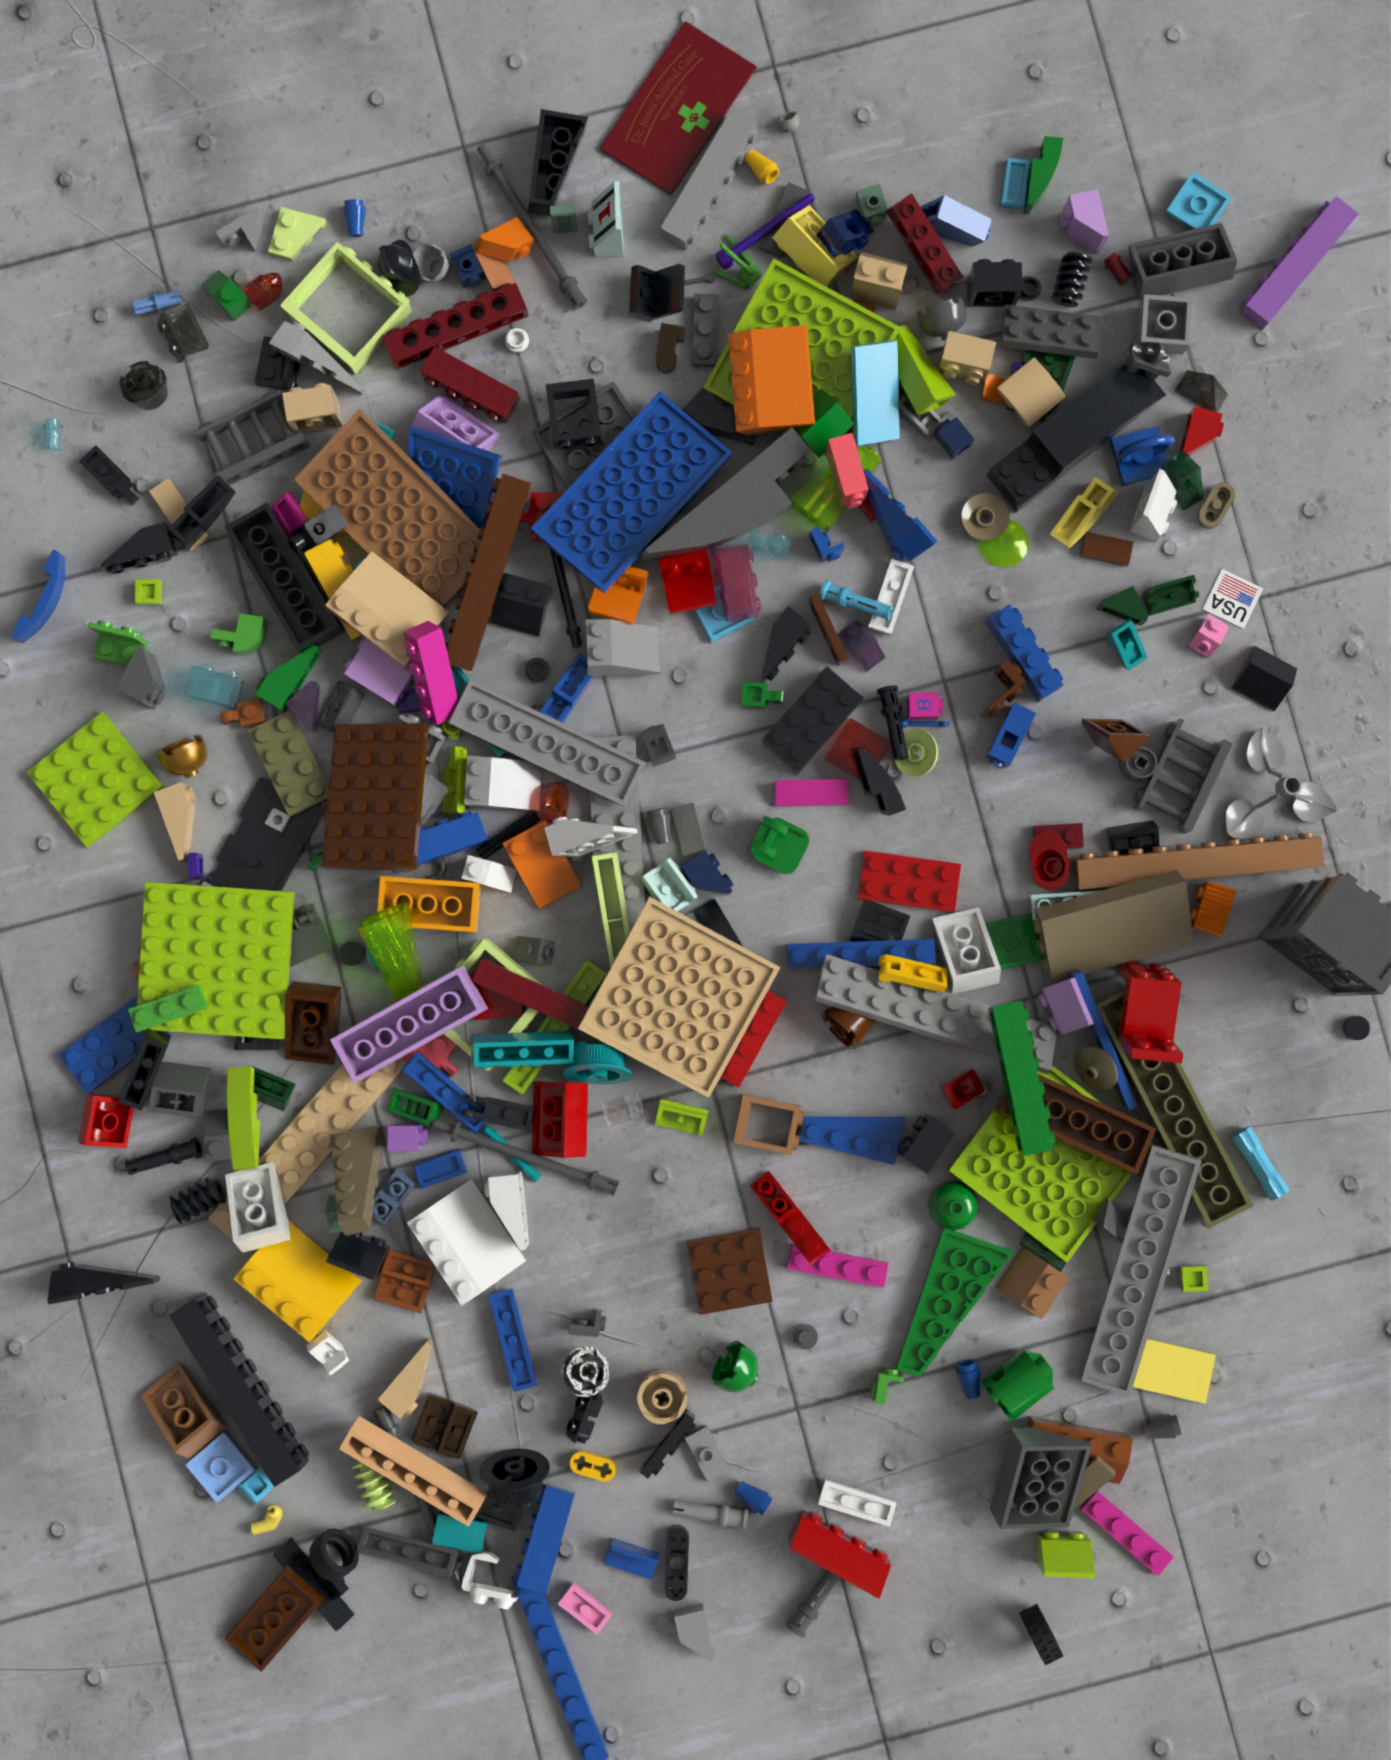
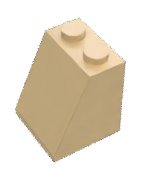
M861 252L850 298L896 310L908 263Z

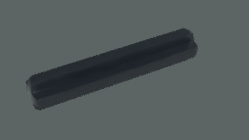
M531 810L478 847L476 853L481 859H487L504 847V842L538 823L540 817L534 810Z

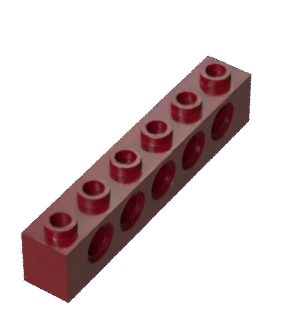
M506 283L498 287L496 291L491 293L483 292L477 295L474 300L458 302L453 308L446 311H436L431 317L424 320L416 319L410 322L407 327L391 329L387 332V335L382 337L396 370L427 358L434 346L445 351L527 318L529 315L517 283ZM497 303L505 304V307L501 310L494 309ZM477 311L483 313V316L479 319L472 318L473 313ZM458 320L461 322L457 328L449 327L452 321ZM432 329L439 331L434 337L427 336L428 332ZM408 339H416V343L414 345H405V342Z

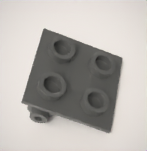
M313 903L293 913L290 967L333 948Z

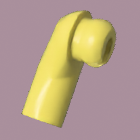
M275 1504L270 1505L267 1508L264 1520L251 1523L252 1534L258 1535L275 1530L283 1516L282 1508Z

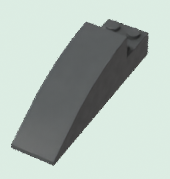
M793 427L790 428L639 555L638 559L644 561L703 549L707 550L737 539L762 526L793 504L778 486V483L789 475L786 470L792 473L807 460L805 454L810 451L809 447Z

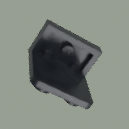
M676 264L657 271L640 265L632 266L629 314L653 321L681 312L684 307L685 266Z

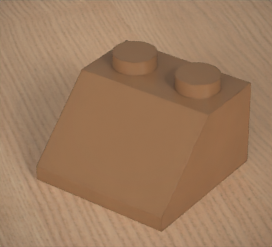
M1023 1247L996 1288L1042 1320L1069 1278Z

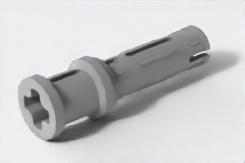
M675 1499L672 1514L674 1516L678 1515L717 1522L723 1528L725 1526H732L746 1531L749 1512L747 1508L738 1510L729 1508L725 1504L720 1508Z

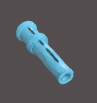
M829 580L824 582L820 592L821 601L827 600L836 603L840 608L848 606L881 617L887 621L890 620L894 606L853 593L849 587L842 588L833 585ZM860 602L877 607L878 609L876 610L860 604Z

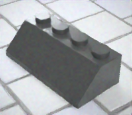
M1222 223L1136 242L1128 246L1131 272L1133 274L1132 280L1140 300L1144 294L1165 295L1233 279L1237 258Z

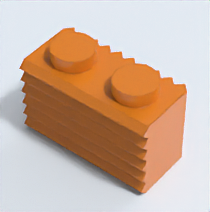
M1210 881L1199 885L1195 893V899H1198L1196 907L1190 910L1192 929L1213 937H1221L1236 890Z

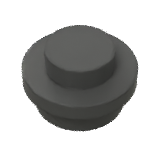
M802 1324L794 1330L793 1340L797 1347L806 1350L815 1346L818 1334L813 1326Z

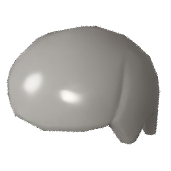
M421 243L414 249L413 256L419 267L420 278L429 283L440 281L446 275L449 268L446 252L434 243Z

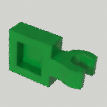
M743 681L741 707L765 709L766 702L783 704L784 692L768 691L767 683Z

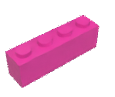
M427 620L403 632L406 641L404 646L409 654L410 670L416 682L415 691L421 703L420 712L425 719L438 725L452 717L459 701L442 628Z

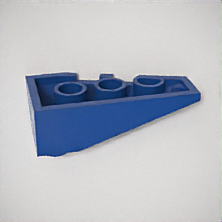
M863 469L869 489L866 496L886 543L891 548V555L898 561L910 562L937 542L936 538L917 517L913 519L906 514L905 506L900 501L898 502L896 499L888 497L890 494L889 490L868 469Z

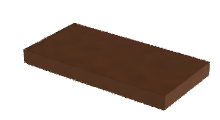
M287 1565L225 1639L262 1672L321 1604L324 1598Z

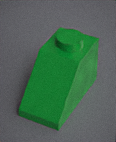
M220 270L202 285V288L234 321L252 306L246 295Z

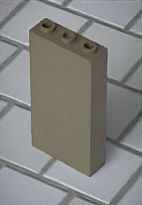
M1178 870L1035 909L1036 919L1033 920V926L1040 938L1036 940L1038 951L1043 955V960H1040V966L1043 974H1048L1052 983L1070 978L1068 972L1074 969L1085 974L1194 944L1186 881Z

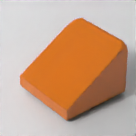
M988 373L983 384L980 401L1004 405L1005 401L996 387L1005 380Z

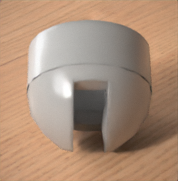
M796 111L785 113L779 118L784 131L795 132L799 128L800 122Z

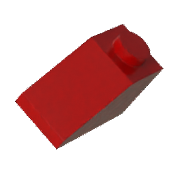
M1194 406L1188 415L1178 459L1183 460L1211 444L1217 436H1221L1224 423L1221 422L1222 413Z

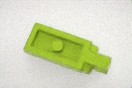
M449 747L448 765H444L443 814L450 815L465 812L467 748Z

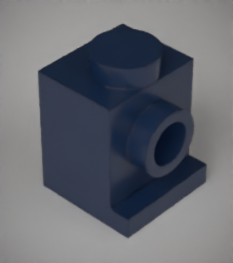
M471 244L449 254L463 288L476 286L482 279H485ZM472 264L470 268H468V269H465V268H464V267H466V266Z

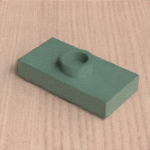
M574 204L550 206V215L555 233L578 231Z

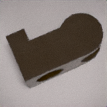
M661 323L656 352V366L660 372L669 374L676 369L677 342L684 343L685 327Z

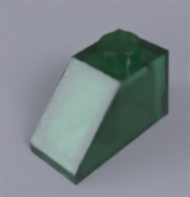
M1184 450L1163 462L1164 471L1177 491L1175 498L1183 511L1204 498L1201 467Z

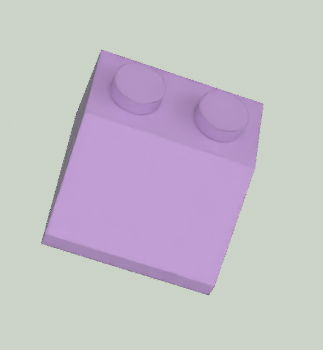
M1098 189L1069 195L1059 216L1061 228H1065L1066 236L1094 254L1100 253L1109 234Z
M1075 978L1063 979L1039 989L1041 995H1038L1043 1009L1047 1008L1050 1018H1048V1023L1053 1032L1057 1031L1058 1035H1063L1094 1024Z

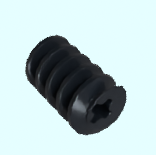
M1069 252L1062 256V264L1059 267V274L1056 278L1057 283L1054 286L1055 292L1052 294V300L1056 304L1065 307L1078 306L1075 300H1082L1083 295L1077 291L1085 290V285L1080 282H1086L1088 279L1082 273L1090 271L1089 266L1085 265L1092 262L1093 259L1090 256L1078 252Z
M206 1177V1186L197 1182L196 1191L191 1186L187 1187L188 1195H185L182 1190L179 1191L178 1200L173 1195L169 1196L171 1210L180 1224L183 1221H190L192 1216H200L201 1212H208L209 1206L216 1208L218 1202L221 1204L226 1202L225 1192L217 1179L212 1182Z

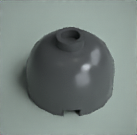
M962 297L958 298L959 303L954 304L953 299L929 306L926 308L927 313L923 315L921 310L918 311L917 316L923 331L929 336L941 337L942 341H945L949 331L956 332L960 330L965 324L967 317L966 306Z

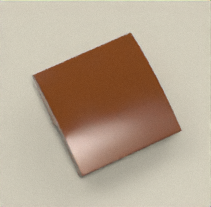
M389 1250L374 1300L422 1314L436 1266L433 1262Z

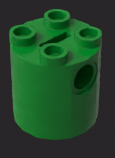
M1024 1348L981 1381L989 1395L1001 1407L1011 1422L1055 1389L1053 1387V1369L1041 1354L1025 1351Z

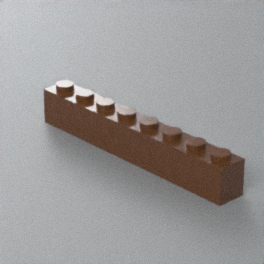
M503 473L501 479L496 478L492 492L496 493L494 502L489 501L485 516L489 518L486 526L481 525L477 538L481 540L479 550L475 548L473 550L470 563H473L474 566L471 573H466L463 586L467 588L464 597L459 596L455 609L459 610L457 620L452 619L448 633L452 634L450 642H445L450 665L473 671L529 494L530 482Z

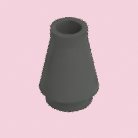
M666 807L648 811V818L646 819L656 838L657 845L671 842L670 813H667Z
M1170 1413L1143 1425L1147 1440L1171 1439L1182 1435L1177 1415L1170 1416Z

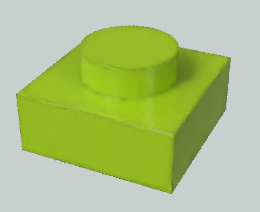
M135 579V604L162 605V581L160 579Z
M1180 1266L1182 1292L1208 1291L1207 1266Z

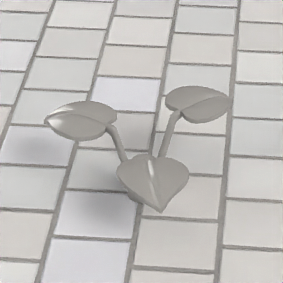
M1264 727L1258 729L1250 738L1246 748V760L1253 771L1262 772L1267 769L1269 774L1280 778L1275 784L1276 794L1255 807L1247 799H1237L1228 805L1225 812L1226 833L1234 839H1246L1258 834L1264 826L1265 819L1257 810L1280 797L1287 798L1292 796L1295 798L1292 804L1293 812L1298 819L1307 823L1319 821L1337 811L1330 796L1319 785L1313 782H1301L1297 776L1291 775L1286 777L1285 773L1281 774L1272 770L1283 764L1286 753L1282 743Z

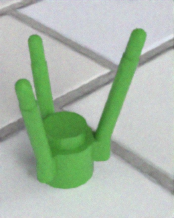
M729 235L725 236L732 247L737 245ZM721 243L719 245L720 248L741 266L737 274L740 276V279L713 269L712 272L738 284L743 289L746 286L753 288L763 272L759 270L760 268L744 252L739 255L746 263Z

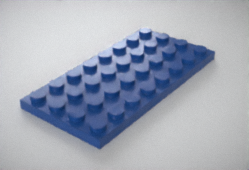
M659 391L533 525L531 532L605 594L635 562L639 555L732 457L733 452Z

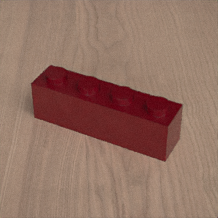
M435 346L420 370L424 378L423 381L433 388L439 386L445 390L444 393L455 400L459 397L466 401L465 404L475 411L480 409L486 412V416L497 423L499 421L507 423L520 401L519 393L516 390Z

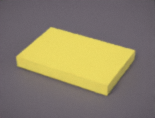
M1147 1338L1133 1387L1206 1404L1216 1355Z

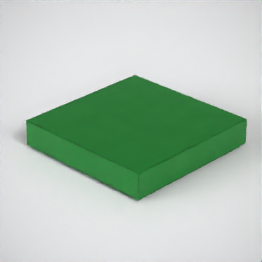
M1032 913L985 923L1001 970L1043 960L1042 954L1039 953L1036 940H1038L1033 926Z

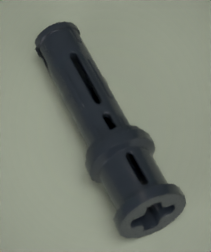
M897 685L877 689V694L880 695L883 708L880 711L883 717H886L894 761L909 758L900 717L903 709L899 705L897 696L899 689Z
M193 1137L185 1143H173L168 1149L126 1160L125 1167L128 1174L133 1175L165 1164H182L183 1160L194 1157L196 1159L202 1158V1147L198 1138Z

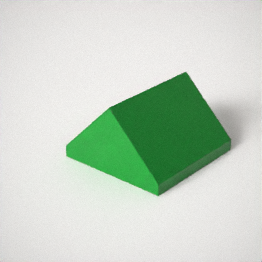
M822 388L813 396L815 424L793 428L818 458L825 453L828 439L844 435L855 425L839 403Z

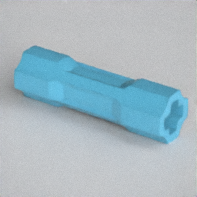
M1247 1126L1235 1132L1231 1138L1257 1176L1269 1200H1276L1288 1193L1289 1188L1265 1154L1252 1128Z

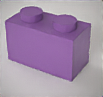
M395 1123L388 1126L387 1151H419L424 1148L425 1144H428V1129H424V1124Z

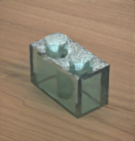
M201 664L200 667L192 666L185 694L192 698L237 709L236 703L240 700L244 681L238 678V673L229 670L219 673L215 671V667Z

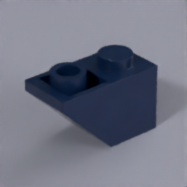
M705 850L681 866V869L695 889L730 895L733 892L730 887L734 884L726 873L723 875L717 868L720 863L713 853L708 855Z

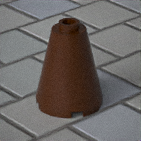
M833 1006L827 1008L821 1014L824 1023L829 1021L832 1025L829 1028L831 1033L845 1046L853 1045V1050L861 1044L876 1022L874 1019Z

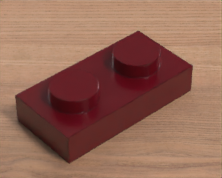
M1083 823L1032 827L1033 838L1042 832H1053L1064 840L1067 849L1084 848Z

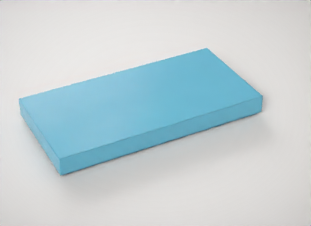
M889 340L851 346L853 422L855 424L853 425L855 444L860 446L899 439L897 341Z

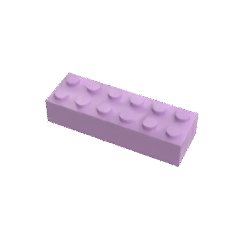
M462 966L330 1039L352 1081L356 1083L484 1012L488 1007L474 982H472L465 966Z

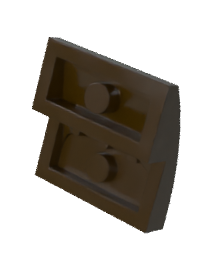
M429 1393L411 1440L414 1443L436 1449L438 1453L460 1459L478 1412L455 1401Z

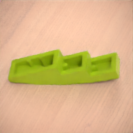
M252 1066L228 1068L227 1073L228 1129L232 1166L235 1171L258 1169L260 1120L256 1119L257 1094L254 1093L255 1068Z

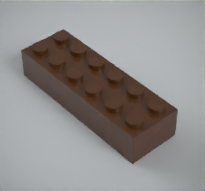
M1038 1074V1079L1042 1080L1044 1084L1045 1094L1042 1095L1044 1105H1047L1049 1108L1050 1119L1047 1121L1049 1130L1052 1129L1054 1132L1055 1140L1127 1174L1137 1175L1156 1128ZM1004 1089L995 1112L1011 1119Z

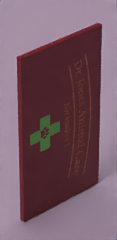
M685 21L600 146V150L658 186L667 194L672 195L757 69V66Z

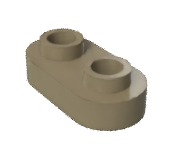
M1225 482L1218 483L1209 492L1197 514L1198 523L1203 528L1213 529L1223 520L1235 499V490L1230 484ZM1217 494H1223L1224 500L1218 499ZM1206 514H1211L1212 517H1213V520H1212V521L1207 520L1206 517H1205V515H1206Z

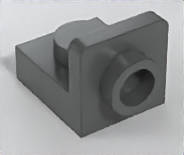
M597 1309L595 1324L590 1323L591 1320L587 1318H576V1322H570L569 1334L599 1337L600 1331L605 1330L606 1316H601L602 1310Z

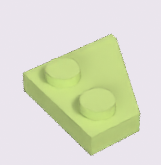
M281 207L268 253L271 256L293 261L300 254L301 249L313 240V235L320 228L326 226V219Z

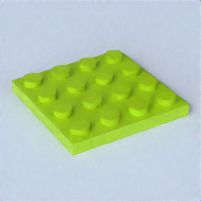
M103 711L26 772L88 848L152 798L155 791L164 788V785Z

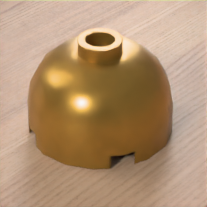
M201 734L194 735L195 740L189 742L187 738H184L161 748L163 752H156L161 765L168 773L173 775L184 774L185 778L199 773L198 768L203 766L207 760V748Z

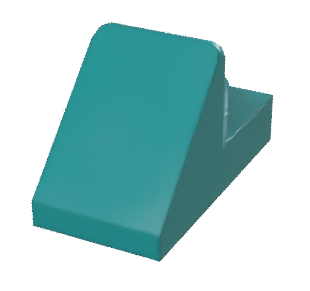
M1131 619L1126 620L1109 632L1106 642L1116 650L1123 668L1129 671L1148 658Z

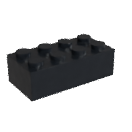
M827 666L767 733L762 743L799 774L862 703L864 698Z

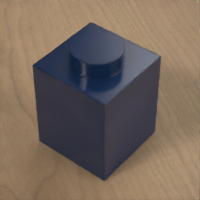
M957 417L951 421L946 419L937 427L938 431L935 438L952 460L968 449L974 441L972 435Z

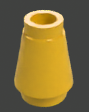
M755 149L750 150L746 154L745 161L760 182L770 184L776 179L779 174L777 163L760 154Z

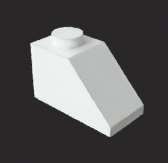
M468 855L461 879L512 893L517 869Z

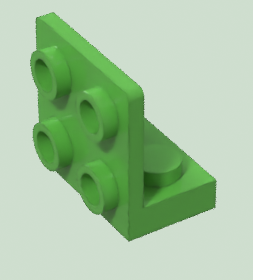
M98 620L97 624L89 622L88 628L99 634L93 658L127 666L138 645L146 650L148 648L149 642L142 638L143 634L136 632L133 628L121 626L120 630L108 622Z

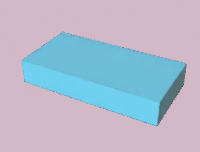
M1007 157L1000 207L1024 210L1031 160Z

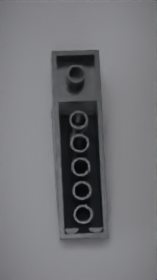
M1124 365L1035 428L1026 441L990 468L987 477L1017 513L1155 405L1166 394L1154 379L1148 378L1145 375V370L1139 369L1137 372L1132 373L1127 371L1126 365Z

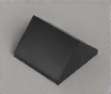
M1253 646L1231 689L1275 711L1293 687L1298 668Z

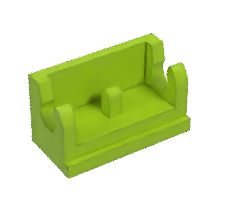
M661 1098L655 1125L703 1136L709 1109Z

